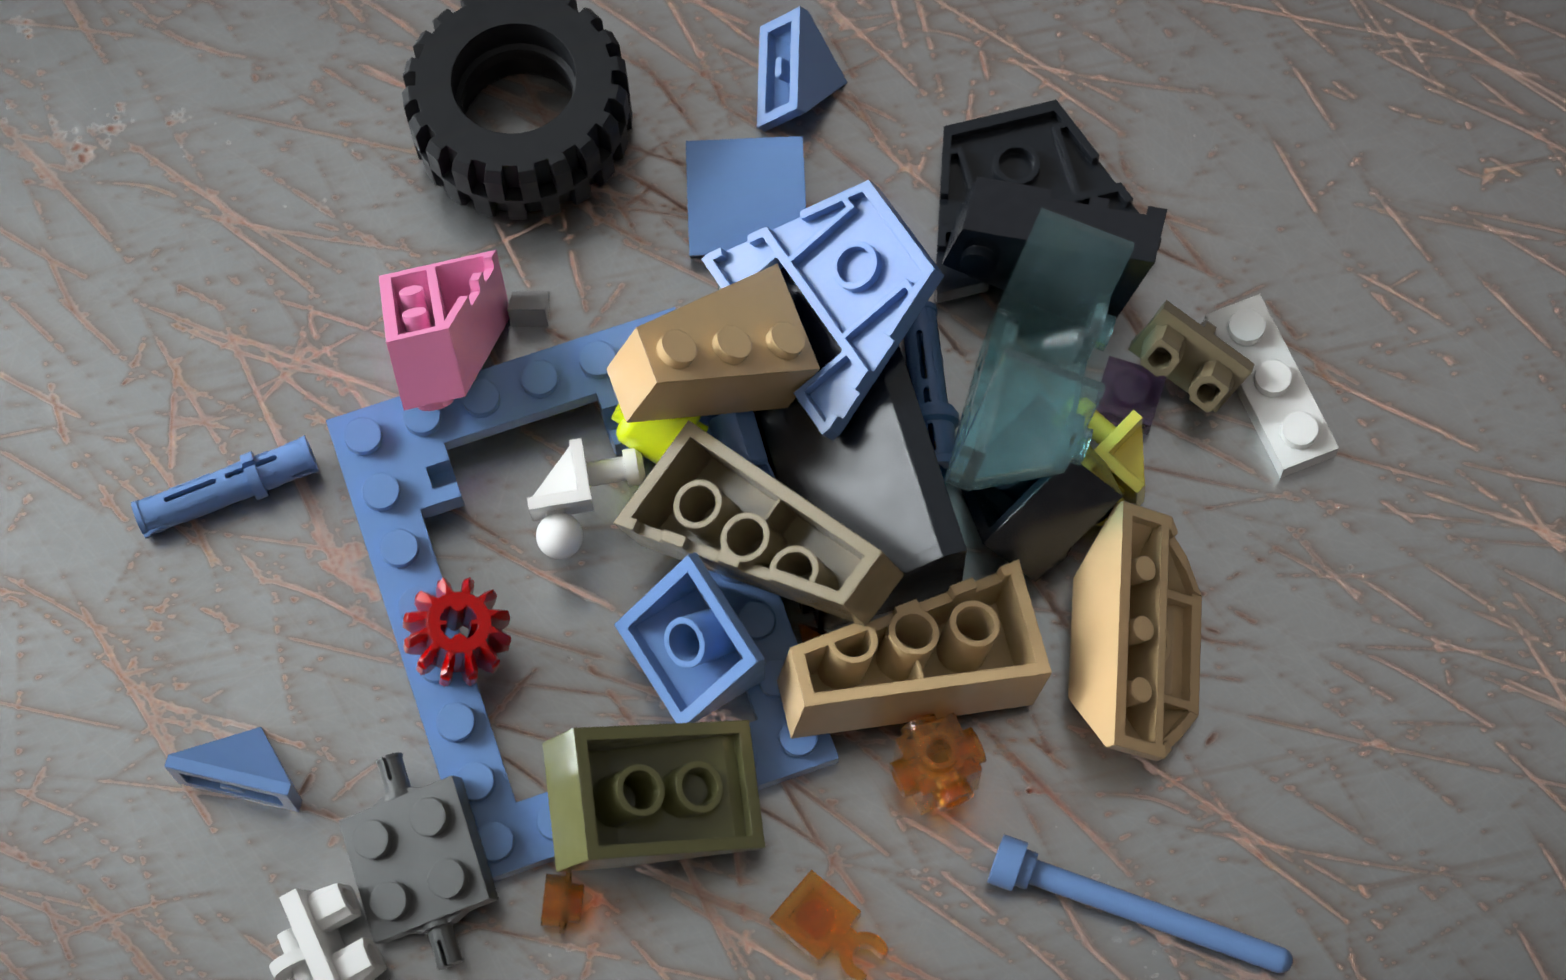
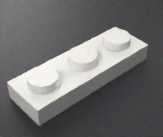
M1255 295L1206 314L1204 320H1208L1216 326L1214 335L1255 364L1252 373L1238 387L1236 392L1279 477H1285L1334 458L1339 446L1261 295Z

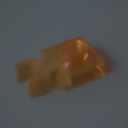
M812 869L769 918L770 925L816 964L820 965L830 952L834 953L840 958V968L847 980H867V975L853 963L852 958L857 951L862 949L871 950L882 960L888 956L889 949L881 937L871 932L857 933L852 928L861 917V910Z

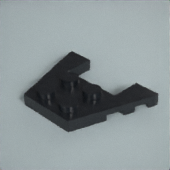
M1057 100L944 126L936 265L944 277L934 291L936 303L986 292L989 288V284L971 278L964 273L942 265L957 212L977 177L1053 189V199L1088 205L1091 196L1110 199L1109 208L1139 213L1132 204L1133 197L1121 182L1116 183L1099 162L1100 155Z

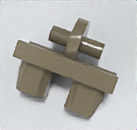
M1168 300L1163 303L1145 328L1135 336L1128 348L1130 352L1140 358V365L1157 377L1163 375L1190 394V401L1205 412L1213 411L1216 413L1252 373L1255 365L1214 335L1216 331L1215 325L1208 320H1204L1199 324Z

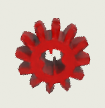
M444 577L437 582V597L420 590L416 594L414 601L418 611L407 612L404 615L403 628L412 633L404 639L403 648L405 653L421 655L416 668L420 675L430 673L435 667L440 668L439 679L443 687L450 685L454 672H461L464 682L470 687L477 683L478 667L486 672L495 673L500 665V660L496 653L507 652L510 647L511 636L502 631L510 622L508 610L493 609L497 599L494 589L485 591L479 597L473 595L474 581L471 577L464 579L460 592H453L451 584ZM462 626L469 629L467 637L461 633L456 634L452 639L445 635L446 627L453 631L460 629Z

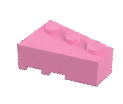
M496 250L379 276L386 343L404 410L418 408L422 411L439 410L450 405L454 399L466 397L509 320L507 311L509 302Z

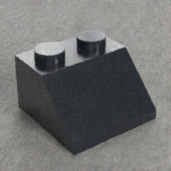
M1042 395L957 480L982 543L1008 563L1019 560L1023 573L1035 582L1051 567L1060 564L1067 557L1071 547L1094 524L1104 521L1109 516L1114 505L1123 497L1108 465L1055 406Z

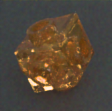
M953 712L938 720L935 714L924 715L911 721L901 729L902 736L895 739L894 761L889 763V769L902 797L905 799L912 796L921 815L936 808H939L940 811L953 809L974 796L973 791L978 790L982 772L980 764L986 762V756L981 742L972 727L962 730ZM945 750L949 758L943 763H936L929 759L930 756Z

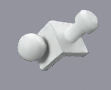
M582 438L569 440L570 446L533 497H527L532 521L542 520L536 531V541L540 550L553 559H566L573 556L582 545L583 529L578 520L572 515L594 511L590 487L627 481L628 487L641 485L646 478L642 453L634 448L622 450L623 456L586 462Z

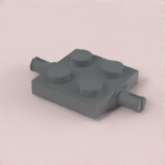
M401 752L385 755L386 758L380 757L375 761L380 771L386 796L381 798L373 807L341 819L338 822L374 943L386 944L412 933L428 934L437 970L447 969L464 962L453 925L458 923L471 910L499 900L462 777L449 776L424 787H411L402 758L403 754Z

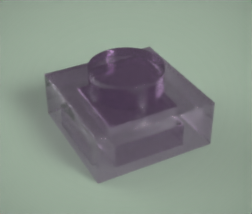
M1109 356L1095 399L1098 403L1095 409L1116 426L1134 409L1143 417V434L1149 435L1166 377L1163 375L1157 377L1142 365Z

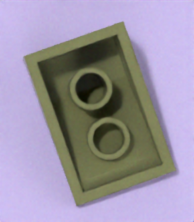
M749 720L572 728L542 743L556 872L618 868L765 848Z

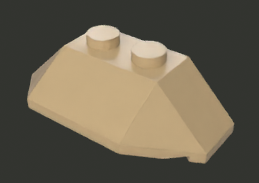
M1121 501L1114 505L1073 578L1068 699L1106 748L1158 761L1167 757L1172 750L1171 747L1186 733L1199 716L1202 595L1189 560L1175 538L1178 531L1173 517Z

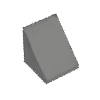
M512 291L507 309L511 327H549V291Z

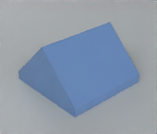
M696 552L688 554L614 624L676 723L697 722L765 680L764 656Z

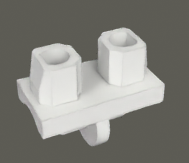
M336 883L318 889L315 892L295 888L279 897L292 928L277 935L284 954L275 959L269 966L275 980H285L293 977L295 980H374L387 969L381 952L372 939L361 938L348 946H345L338 928L360 917L362 909L350 885Z

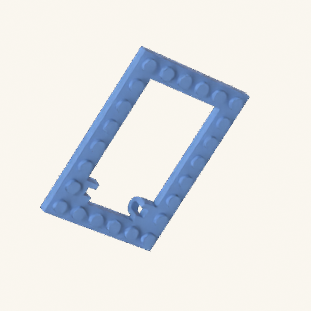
M675 307L482 369L466 397L454 399L450 405L439 410L422 411L418 408L404 410L399 396L326 420L440 779L442 780L449 776L462 777L494 882L555 861L548 792L516 802L478 684L476 683L470 687L464 682L461 672H454L450 685L443 687L439 679L440 668L435 667L430 673L420 675L416 668L421 655L406 654L404 651V639L412 634L403 628L405 613L418 611L414 601L416 594L420 590L437 597V582L443 578L424 519L465 506L447 453L449 449L598 401L601 416L614 453L620 455L622 450L630 449L618 441L616 436L618 423L611 420L619 402L606 368L636 327L675 310ZM701 416L699 421L708 426L707 433L712 436L709 421L714 417ZM708 570L765 658V680L746 691L756 718L755 721L749 723L758 791L837 764L839 757L830 733L793 739L790 737L777 679L790 647L798 644L781 597ZM446 627L445 635L451 639L456 634L461 633L460 629L453 631Z

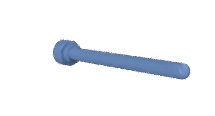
M1003 834L987 881L991 885L1012 892L1014 886L1026 890L1028 884L1275 973H1285L1292 967L1293 957L1286 948L1037 860L1039 853L1027 849L1028 842Z

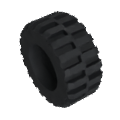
M460 0L462 8L452 13L449 9L444 10L432 20L435 31L430 33L425 30L420 34L413 45L415 57H411L406 61L403 74L406 86L402 92L403 106L418 158L423 161L429 178L436 186H445L447 197L459 205L465 206L472 200L476 213L496 217L498 210L508 211L510 220H528V212L543 210L544 217L561 213L560 204L568 200H572L574 205H578L591 197L590 185L593 182L599 186L605 185L615 173L613 160L619 161L623 159L629 144L627 132L632 129V107L625 60L621 58L620 45L613 32L603 28L602 19L591 9L583 8L578 12L576 0ZM510 75H542L559 82L572 93L567 106L556 118L544 126L528 132L512 134L494 132L475 124L465 116L472 100L482 89L494 81Z

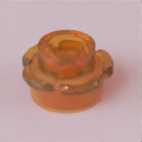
M566 871V876L546 874L540 926L560 928L559 934H565L567 922L580 923L584 884L571 883L572 871Z

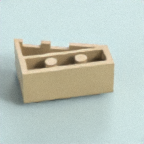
M777 263L636 327L606 370L626 423L788 408L796 398L794 392L820 370V367Z

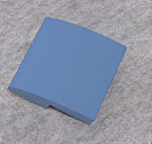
M803 136L686 141L690 257H704L709 252L718 248H722L725 251L747 242V235L764 227H768L771 230L801 217L799 211L806 209Z

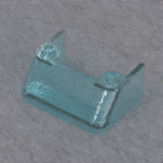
M1041 208L980 347L946 472L945 483L966 491H974L1062 474L1070 462L1080 466L1093 435V429L1088 428V424L1106 387L1105 383L1084 376L1087 361L1094 348L1100 351L1105 350L1113 332L1116 317L1107 314L1111 295L1133 252L1134 242Z

